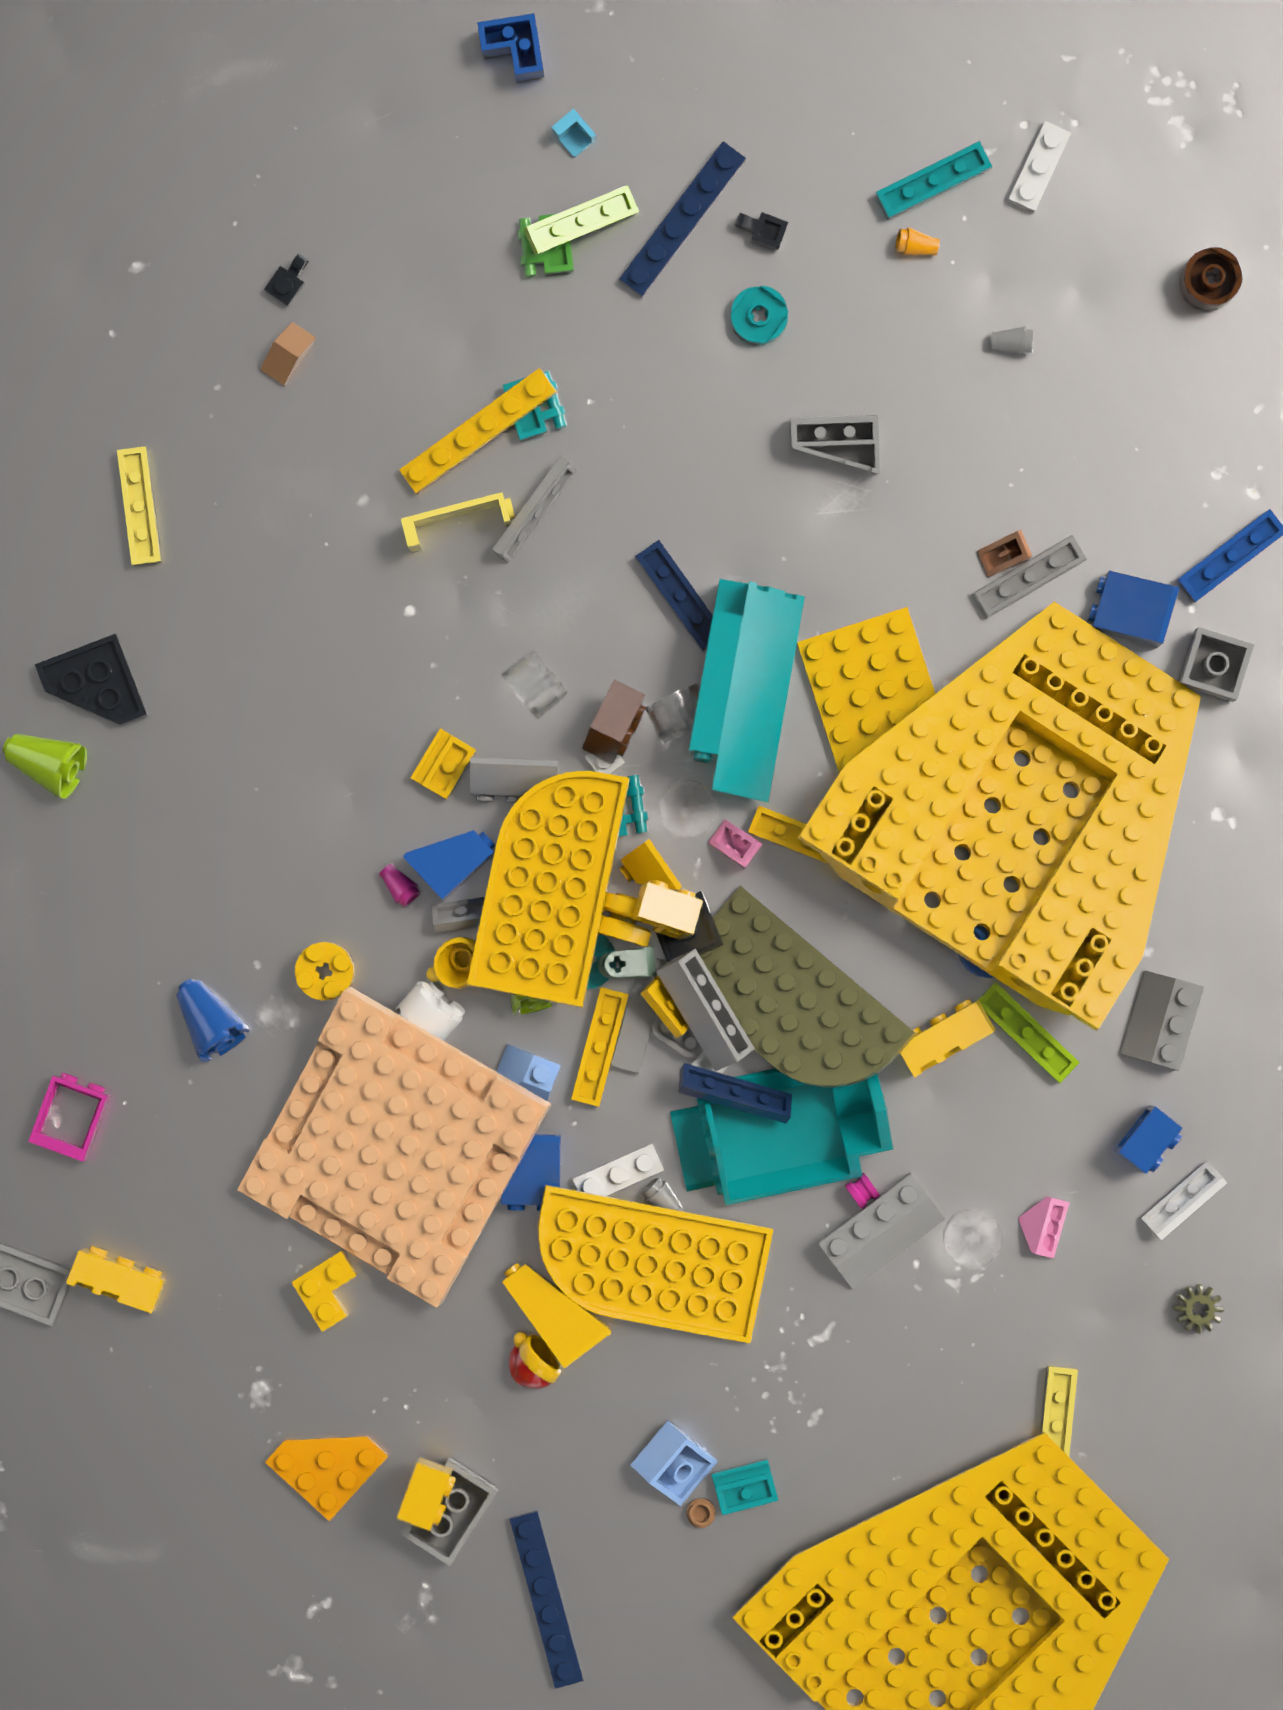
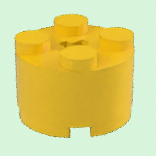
M319 942L310 945L299 955L295 965V978L300 989L309 997L323 1001L334 1000L341 997L343 991L352 986L355 978V967L351 956L344 948L329 942ZM328 963L329 970L333 972L331 976H326L323 980L321 979V973L318 972V968L324 967Z

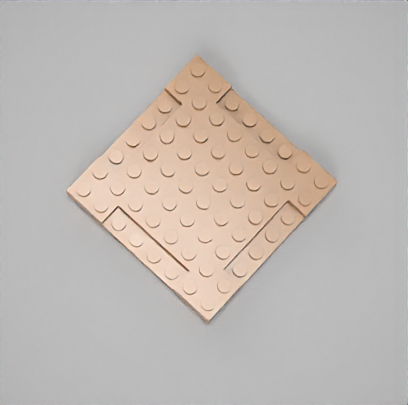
M349 987L343 991L318 1038L319 1042L237 1190L286 1219L291 1217L388 1275L387 1279L437 1308L446 1298L548 1112L551 1103L354 988Z

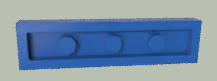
M1269 509L1177 581L1195 603L1283 536L1282 523Z

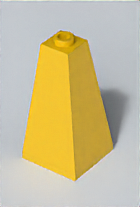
M517 1262L504 1272L506 1278L502 1280V1283L563 1368H566L611 1334L612 1329L608 1324L591 1311L586 1310L568 1298L559 1287L527 1263L520 1266Z

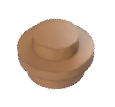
M698 1498L688 1505L686 1515L688 1521L693 1526L704 1528L714 1521L716 1512L714 1505L709 1500Z

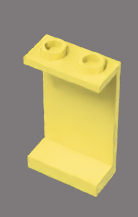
M503 492L401 518L410 552L422 550L416 527L500 506L506 528L509 527L511 524L510 519L515 518L510 498L504 499Z

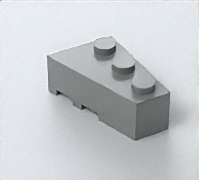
M878 415L790 418V446L792 449L880 474Z

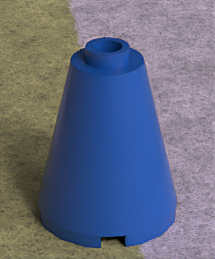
M188 979L179 985L176 997L200 1061L208 1062L213 1060L210 1055L216 1052L222 1056L246 1038L243 1032H250L247 1024L201 980L194 981L193 979Z

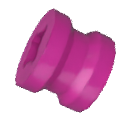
M864 1172L854 1183L849 1182L845 1185L861 1209L866 1207L870 1199L880 1197V1194Z

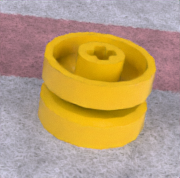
M606 893L603 910L610 912L609 917L602 915L599 934L644 947L648 946L651 932L647 928L635 925L636 920L632 919L637 898L621 893Z

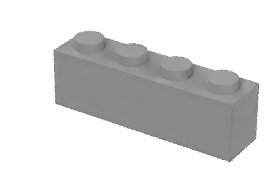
M696 949L672 959L656 971L715 1071L738 1062L755 1049Z

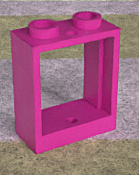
M62 1072L60 1077L55 1075L51 1078L28 1142L84 1162L89 1155L110 1095L104 1093L105 1088L91 1082L88 1083L87 1087L77 1083V1077ZM60 1086L99 1100L82 1147L43 1133Z

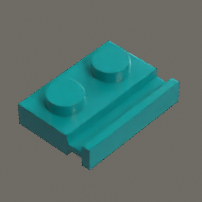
M768 1459L711 1473L722 1515L779 1501Z

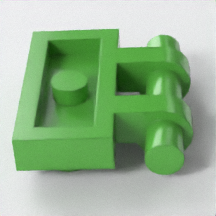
M556 214L540 215L539 221ZM530 218L519 219L520 230L517 231V235L522 245L523 256H520L521 266H524L525 277L536 276L535 265L544 263L545 275L574 272L571 241L534 255L524 232V228L531 225Z

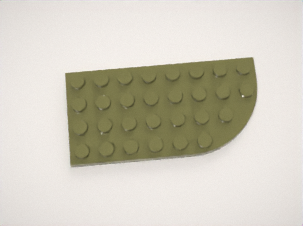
M742 886L734 892L713 917L724 945L700 955L755 1048L754 1050L789 1078L803 1084L825 1088L843 1087L862 1082L886 1068L916 1035L912 1029Z

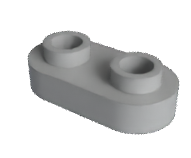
M658 1015L654 1018L652 1031L659 1040L685 1057L692 1058L702 1053L703 1050L690 1028L682 1036L675 1038L671 1032L665 1033L661 1030L662 1020ZM689 1037L696 1040V1046L692 1049L685 1046V1040Z

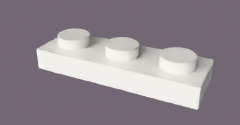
M1047 121L1044 122L1010 195L1009 202L1033 213L1035 212L1071 132Z
M652 1143L575 1177L573 1181L578 1191L607 1196L664 1171V1168Z
M1206 1161L1141 1219L1160 1240H1163L1226 1185L1227 1182Z

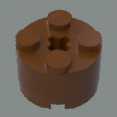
M1211 247L1195 253L1187 262L1181 274V291L1187 300L1194 306L1205 310H1217L1228 304L1238 293L1243 280L1237 258L1228 250L1220 247ZM1211 273L1216 275V282L1213 284L1207 282V276Z

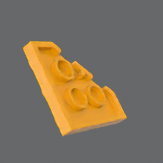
M368 1436L284 1440L265 1463L330 1521L389 1455Z

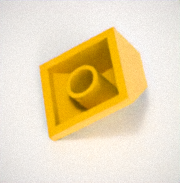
M650 839L621 859L623 866L619 869L628 882L634 879L637 885H643L648 882L651 883V880H657L668 884L667 889L676 892L682 889L681 884Z

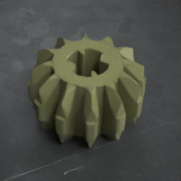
M1196 1284L1194 1294L1192 1289L1187 1286L1185 1287V1292L1188 1295L1187 1298L1180 1294L1177 1295L1176 1298L1184 1303L1183 1306H1174V1311H1183V1314L1179 1315L1176 1320L1179 1323L1187 1320L1184 1326L1185 1330L1189 1331L1195 1323V1332L1201 1334L1202 1324H1204L1208 1331H1212L1213 1327L1209 1321L1212 1319L1216 1323L1221 1322V1319L1214 1314L1215 1312H1224V1307L1214 1306V1304L1218 1303L1222 1298L1220 1295L1210 1298L1214 1290L1212 1287H1208L1203 1293L1202 1284ZM1196 1302L1206 1306V1309H1202L1205 1312L1201 1316L1197 1313H1192V1309H1195L1193 1304Z

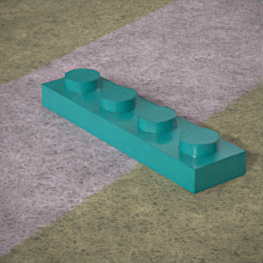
M978 141L876 191V196L887 218L890 219L992 169L993 166L981 142Z

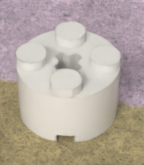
M423 981L417 982L395 1008V1011H401L400 1016L443 1041L462 1021V1016L465 1013L464 1008L459 1003L451 1002L444 995L446 993L445 989L437 982H431L430 984Z

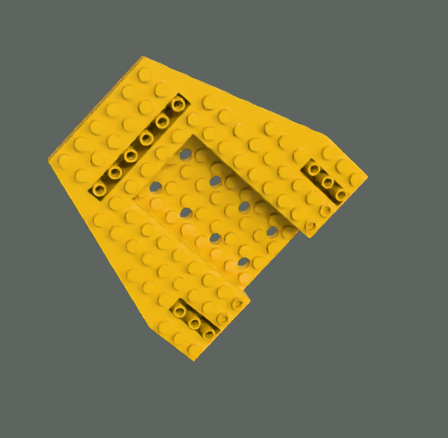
M1054 601L846 763L798 839L821 853L822 857L843 880L1033 1003L1064 1015H1072L1097 1031L1144 955L1201 696ZM1016 753L1025 754L1028 758V765L1024 767L1018 766L1014 761V755ZM1066 784L1073 785L1077 789V797H1066L1063 793V786ZM989 799L996 801L999 811L997 813L987 812L984 802ZM1034 832H1044L1048 838L1047 844H1037L1033 839ZM959 846L966 848L969 852L968 860H958L954 854L955 848ZM1007 878L1014 879L1018 884V891L1014 893L1008 892L1004 888V880ZM934 894L937 896L939 906L929 908L924 902L925 895ZM974 927H985L989 933L986 940L977 939L974 935Z
M1043 1432L996 1457L994 1456L984 1461L980 1465L947 1479L923 1493L911 1497L831 1538L819 1542L811 1548L795 1554L732 1618L814 1702L818 1701L825 1710H1094L1169 1558ZM976 1566H983L988 1572L986 1579L981 1582L974 1581L971 1577V1571ZM934 1607H942L946 1611V1617L940 1623H935L930 1619V1611ZM1020 1607L1028 1611V1619L1021 1624L1014 1622L1012 1619L1013 1611ZM893 1648L903 1650L905 1654L903 1661L898 1664L891 1663L888 1660L890 1650ZM975 1649L986 1651L987 1659L983 1664L977 1665L971 1661V1653ZM852 1689H858L863 1694L862 1701L857 1705H852L846 1700L847 1693ZM941 1690L945 1693L946 1697L943 1704L935 1706L929 1702V1695L932 1691Z

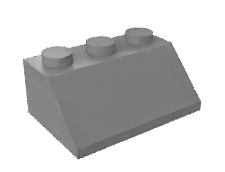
M470 757V795H475L476 801L493 802L494 796L505 797V802L516 803L533 786L545 779L559 775V762L552 760Z
M1144 970L1120 1054L1179 1071L1204 987Z

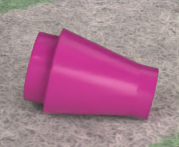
M393 864L387 865L379 873L396 904L400 903L402 907H406L420 895L421 892L417 888L418 884L395 868Z

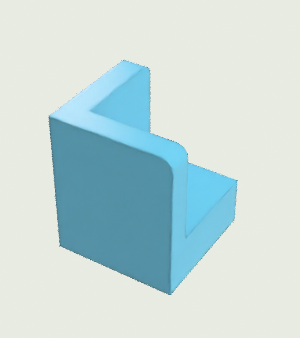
M574 108L551 127L552 133L573 157H577L596 141V134Z

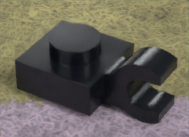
M761 212L759 220L739 213L735 227L754 232L751 241L778 251L789 222Z
M298 253L288 270L282 266L277 269L264 290L289 307L305 284V282L299 279V276L307 267L308 259Z

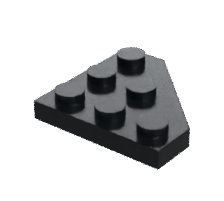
M116 633L34 664L44 691L119 725H124L148 715Z

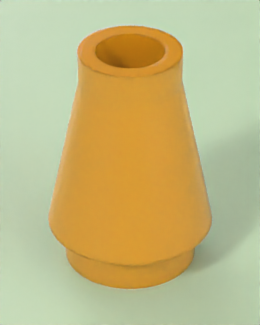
M910 227L906 229L900 228L896 237L895 251L901 252L902 255L936 256L940 240Z

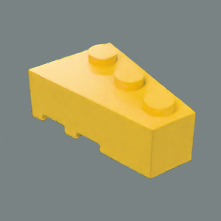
M970 999L961 1002L954 1007L957 1012L946 1017L945 1013L929 1020L931 1026L923 1031L919 1027L913 1029L916 1035L900 1054L914 1078L928 1068L943 1062L946 1058L964 1050L996 1030L979 999L973 1003Z
M91 1245L90 1249L84 1248L78 1251L66 1284L82 1286L91 1290L94 1294L108 1296L117 1302L149 1313L155 1311L167 1280L160 1277L161 1271L145 1266L144 1270L133 1266L135 1261L123 1256H118L117 1260L106 1256L107 1250Z

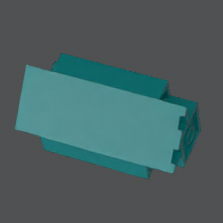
M719 579L688 753L689 755H694L693 761L710 763L711 759H717L712 790L769 802L805 596L785 593L784 590L769 586H759L751 581L749 583Z
M776 1068L735 1077L792 1094L791 1118L786 1124L697 1098L698 1106L670 1111L687 1192L715 1186L717 1195L723 1194L725 1205L858 1178L862 1176L859 1157L893 1150L888 1113L878 1073L856 1084L831 1088L803 1084L789 1078Z

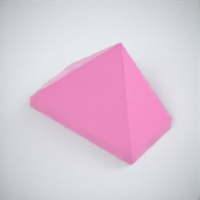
M726 819L708 842L743 869L746 868L762 845L758 840Z
M1047 1196L1018 1218L1031 1253L1054 1258L1069 1202Z

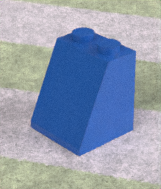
M1109 570L1106 573V577L1100 576L1096 593H1100L1097 605L1092 604L1088 620L1092 621L1091 625L1101 632L1158 648L1164 643L1179 587Z
M473 830L406 852L402 857L437 895L445 901L494 856L492 848L495 844L483 831L478 835Z
M534 1135L501 1196V1205H507V1210L523 1211L525 1210V1205H537L536 1211H540L545 1185L560 1187L561 1135Z

